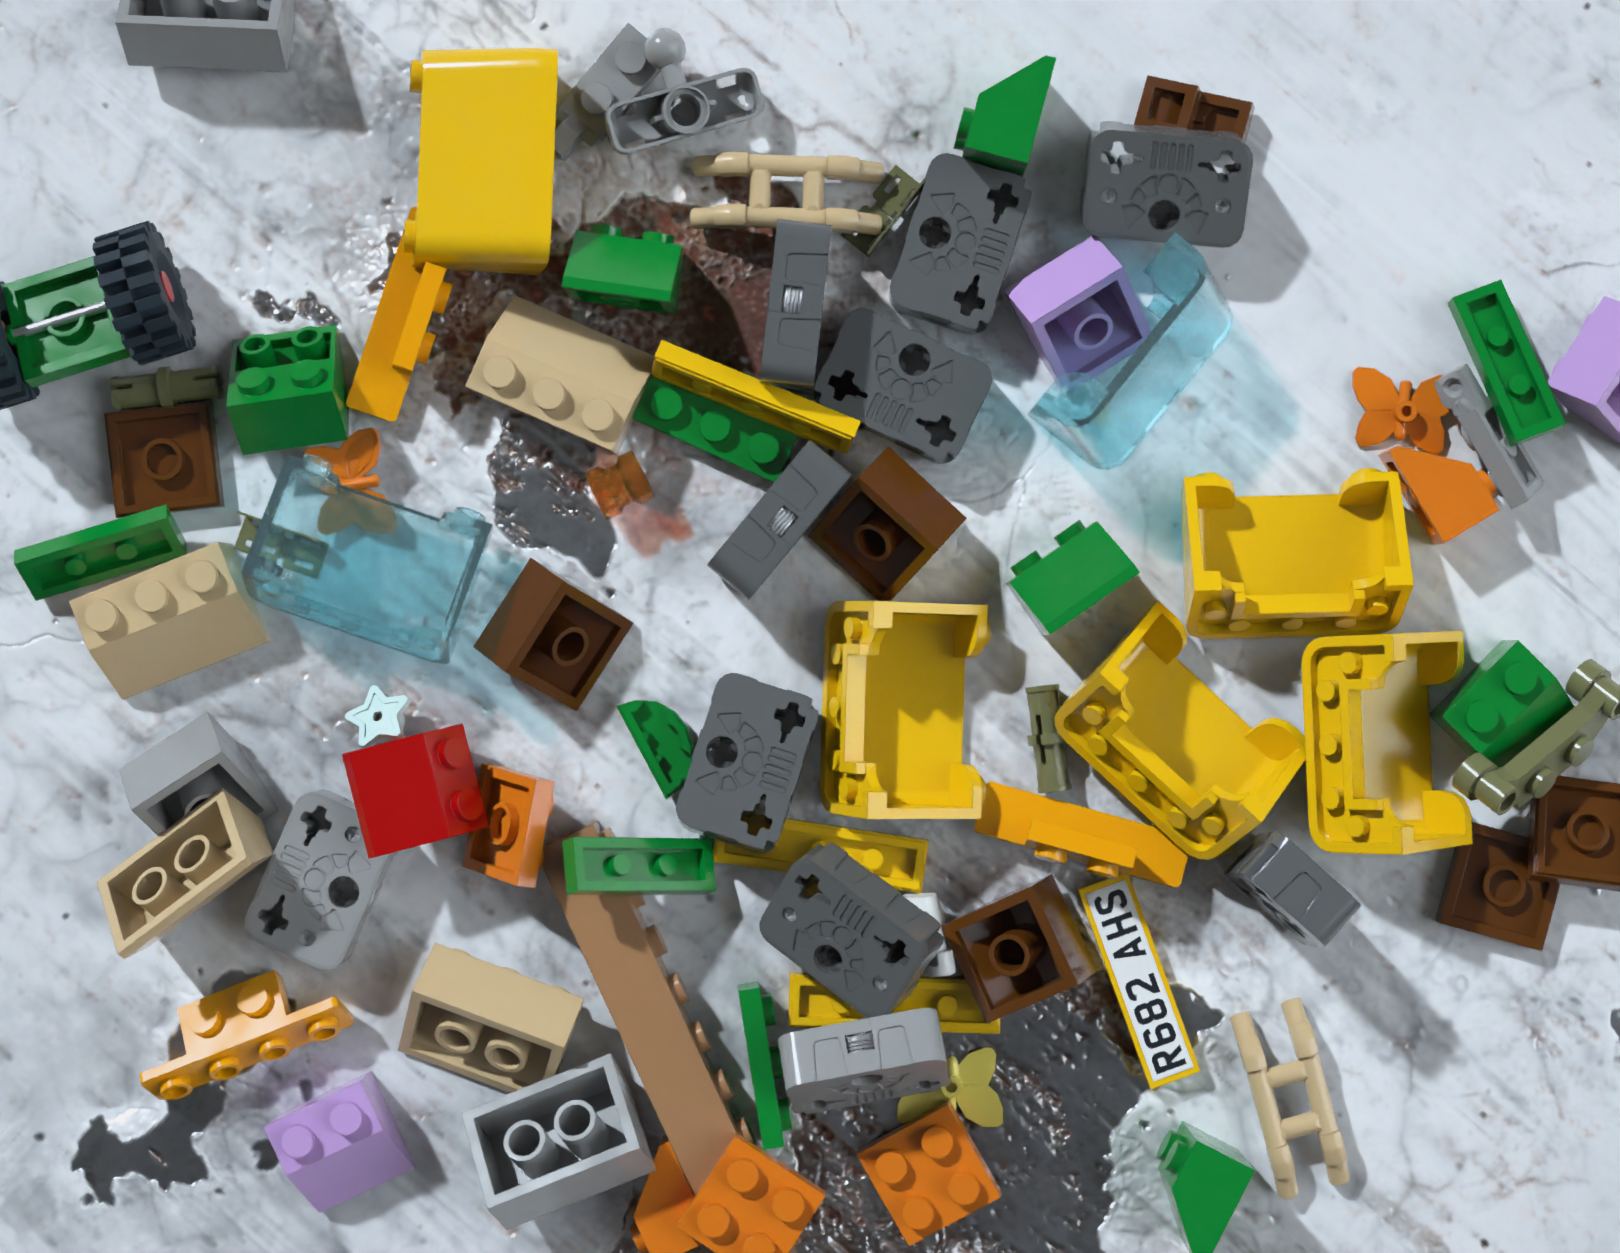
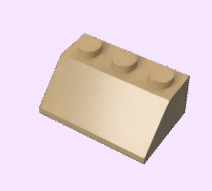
M514 295L486 337L465 387L478 395L618 455L633 422L632 417L652 375L654 356Z
M213 543L69 601L89 653L121 699H127L271 642L233 544Z
M222 787L98 880V888L117 954L126 959L148 948L273 854V850L262 819Z
M434 943L413 987L398 1051L512 1093L558 1074L573 1035L584 998L571 994L562 987L550 986L523 976L514 969L499 967L475 958L463 950L451 949Z

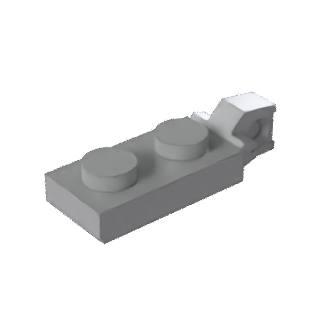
M627 23L560 103L561 107L556 112V118L561 123L555 130V154L564 161L569 158L582 141L590 147L599 139L603 141L607 137L604 125L606 110L617 102L641 96L661 72V70L651 66L645 57L644 44L647 38L631 24ZM634 103L616 108V118L624 116Z
M1467 363L1444 374L1434 382L1443 407L1452 409L1454 416H1457L1461 424V433L1464 441L1470 449L1477 451L1488 470V476L1496 487L1498 495L1505 498L1510 509L1526 503L1543 486L1544 480L1523 444L1514 447L1510 446L1489 396L1485 395Z

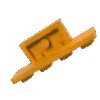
M417 207L410 209L407 220H415ZM403 233L346 401V405L351 409L390 422H395L398 418L416 362L424 365L427 364L436 335L426 331L433 312L443 315L453 284L443 281L447 271L446 268L429 262L425 263L424 268L412 267L413 253L403 252Z
M988 782L986 784V797L982 804L981 819H976L974 831L977 834L1034 849V857L1044 861L1065 865L1066 859L1087 864L1086 871L1098 876L1117 879L1118 874L1121 873L1171 888H1178L1181 885L1189 855L1157 827L995 782Z
M272 970L178 1007L177 1012L187 1055L141 1072L139 1074L140 1083L159 1100L180 1099L190 1094L193 1088L213 1080L231 1079L240 1074L242 1069L261 1061L282 1059L292 1049L312 1041L322 1042L336 1037L340 1030L354 1025L353 1015L337 997L326 999L291 1013L283 977L276 970Z

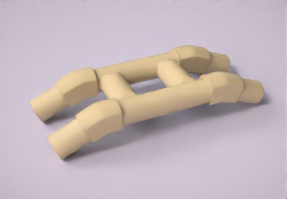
M748 152L717 153V155L695 156L693 158L692 169L696 177H748L750 175L749 206H746V204L715 205L714 207L693 208L690 212V222L694 229L777 228V220L784 219L832 225L831 232L878 235L881 231L882 218L879 214L858 212L857 210L826 207V209H823L825 178L827 180L862 181L879 184L884 175V166L880 162L860 160L857 157L828 155V157L749 154ZM772 176L803 177L802 208L770 207Z
M1293 998L1281 1003L1298 1060L1267 1068L1264 1052L1250 1012H1241L1230 1017L1266 1143V1150L1274 1175L1277 1193L1281 1199H1292L1299 1193L1293 1158L1287 1140L1318 1132L1317 1135L1322 1156L1325 1160L1329 1182L1332 1185L1339 1186L1346 1184L1350 1180L1343 1138L1338 1128L1315 1036L1301 998ZM1304 1080L1312 1111L1281 1119L1273 1089Z

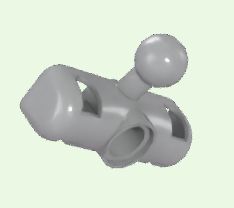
M659 28L647 37L644 44V53L650 65L661 70L667 89L613 104L605 112L604 125L613 150L625 155L750 120L763 111L764 100L755 72L748 68H738L687 83L681 66V62L686 54L684 40L679 33L670 28ZM735 75L736 84L720 89L716 88V81L718 79ZM741 95L745 96L746 104L741 105L737 99ZM682 98L692 104L695 110V119L691 126H682L673 120L670 107L674 99ZM635 103V113L616 118V108ZM744 110L746 115L729 121L724 116ZM644 139L646 143L630 149H626L624 145L625 143Z

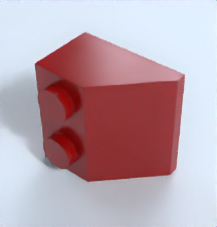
M463 724L424 732L342 754L368 859L489 827Z

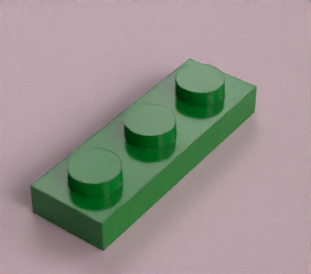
M1500 279L1452 297L1448 302V307L1510 446L1514 447L1561 429L1566 422L1502 280Z
M651 375L632 417L644 425L773 483L783 473L799 437L657 379L653 375Z
M167 504L14 550V565L34 599L38 601L186 555L187 546L184 536Z
M571 837L562 841L567 895H706L716 891L712 841L709 838Z
M758 981L738 984V995L763 1150L785 1147L782 1132L792 1130L788 1099L777 1100L774 1079L783 1078L779 1046L769 1047L766 1026L776 1025L771 993L761 995Z

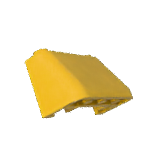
M556 49L422 50L421 60L411 59L409 91L419 93L421 103L417 208L415 220H404L403 252L413 253L412 267L424 268L425 263L429 262L451 270L540 275L547 266L551 245L558 80V52Z
M1374 468L1360 469L1352 473L1350 478L1342 483L1338 494L1235 497L1234 484L1230 480L1223 478L1220 474L1206 472L1194 477H1184L1181 489L1184 611L1186 630L1191 636L1201 639L1367 635L1387 632L1399 624L1414 582L1398 471L1381 472Z
M1158 600L1136 621L1064 702L1054 716V725L1058 734L1067 744L1177 846L1192 857L1210 860L1220 855L1263 822L1306 759L1305 736L1291 723L1279 718H1267L1251 728L1176 658L1187 644V632L1180 620Z
M835 601L831 604L826 615L824 629L820 796L826 811L831 814L862 819H981L982 804L986 797L985 781L979 775L975 766L962 763L965 658L979 656L983 648L988 645L991 637V625L987 618L988 605L895 601Z
M1463 630L1325 636L1314 639L1306 646L1302 655L1301 666L1308 824L1312 839L1322 850L1331 853L1406 855L1473 844L1471 813L1465 799L1453 791L1433 790L1428 685L1449 683L1460 674L1464 663Z

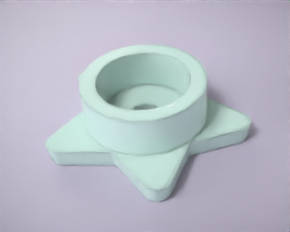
M373 685L370 687L365 703L347 712L345 715L349 723L359 728V746L361 749L370 747L374 743L382 744L394 739L403 738V728L405 725L403 712L411 702L409 697L405 695L387 697L378 686ZM382 714V718L379 721H375L376 715Z

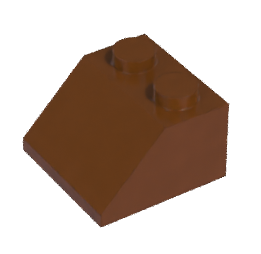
M888 446L858 476L809 533L808 537L876 600L891 601L967 518Z
M530 558L473 647L506 673L577 711L634 622L566 578Z
M1052 874L1001 896L941 926L986 1024L1073 988L1097 972L1095 964Z

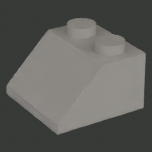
M209 712L201 715L119 769L131 810L157 836L222 787L260 817L262 821L279 811L276 802L238 743Z

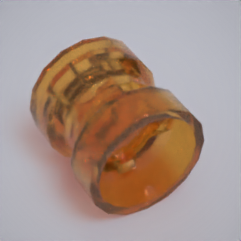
M633 450L618 456L616 463L606 469L598 466L584 473L590 489L607 520L622 514L624 507L632 502L642 504L655 498L652 487Z

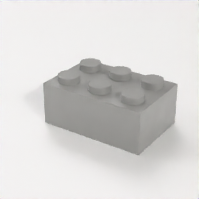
M611 1054L461 1113L486 1207L506 1230L656 1171L627 1076Z

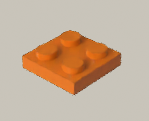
M481 763L478 784L489 827L468 833L462 867L515 886L535 888L538 871L541 869L544 860L543 843L547 821L554 805L552 794L555 781L500 765Z
M950 1100L859 1148L856 1153L908 1246L999 1199L1002 1195L1001 1188Z
M735 1133L677 1222L676 1227L715 1253H789L825 1198L826 1191Z

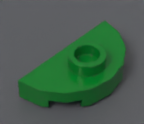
M634 700L616 706L665 799L669 798L684 785L691 765L695 746L689 727L676 711L657 701Z

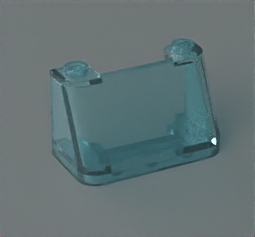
M1174 232L1143 270L1151 278L1153 285V298L1147 309L1157 316L1160 321L1108 386L1104 388L1096 380L1084 373L1070 372L1061 375L1052 383L1027 414L1086 463L1097 469L1108 470L1118 467L1129 458L1225 339L1232 327L1233 313L1230 304L1205 259L1196 248L1176 232Z
M287 454L241 570L248 595L254 600L276 610L430 662L448 664L457 644L493 532V524L485 522L486 518L481 513L465 507H456L454 512H443L441 518H437L341 485L339 477L332 472L334 466L320 457L303 455V458L300 459ZM298 533H302L310 537L316 538L317 542L298 535Z

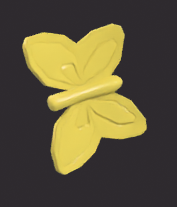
M985 1047L969 1053L959 1064L954 1056L948 1057L947 1065L951 1084L941 1087V1090L900 1097L897 1104L896 1119L900 1123H907L943 1102L950 1100L955 1110L958 1103L964 1117L981 1127H999L1003 1124V1106L997 1092L989 1086L996 1064V1053L993 1048Z

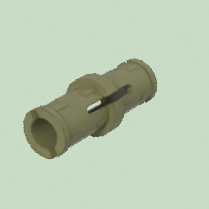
M218 365L173 371L170 366L159 367L157 372L152 374L127 377L115 376L110 379V386L117 389L110 390L112 404L116 411L161 405L163 409L173 408L179 402L213 398L222 399L224 392L222 388H218V386H223L222 374Z
M1059 684L1025 688L1032 733L1027 735L1028 746H1033L1038 793H1051L1072 789L1067 763L1066 744L1054 725V716L1061 707Z

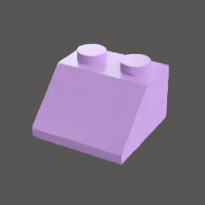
M1095 235L1004 290L1021 328L1064 395H1067L1154 341L1124 267Z
M1604 296L1595 311L1584 321L1581 332L1565 356L1554 366L1552 375L1547 382L1552 393L1566 409L1619 444L1620 301Z
M372 1071L277 1115L263 1127L285 1175L319 1213L416 1167Z

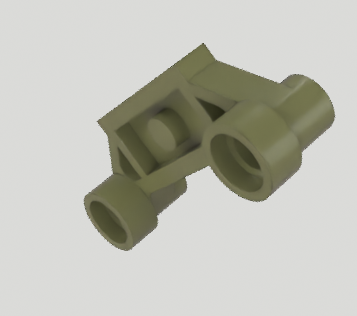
M1593 659L1584 661L1571 674L1565 688L1566 693L1579 702L1578 705L1501 768H1498L1497 765L1481 753L1469 756L1457 769L1452 780V786L1469 800H1480L1498 815L1505 814L1513 806L1519 810L1533 797L1540 798L1552 788L1556 778L1571 765L1574 767L1579 766L1589 757L1594 748L1593 740L1608 718L1615 720L1620 717V685L1611 679V672Z

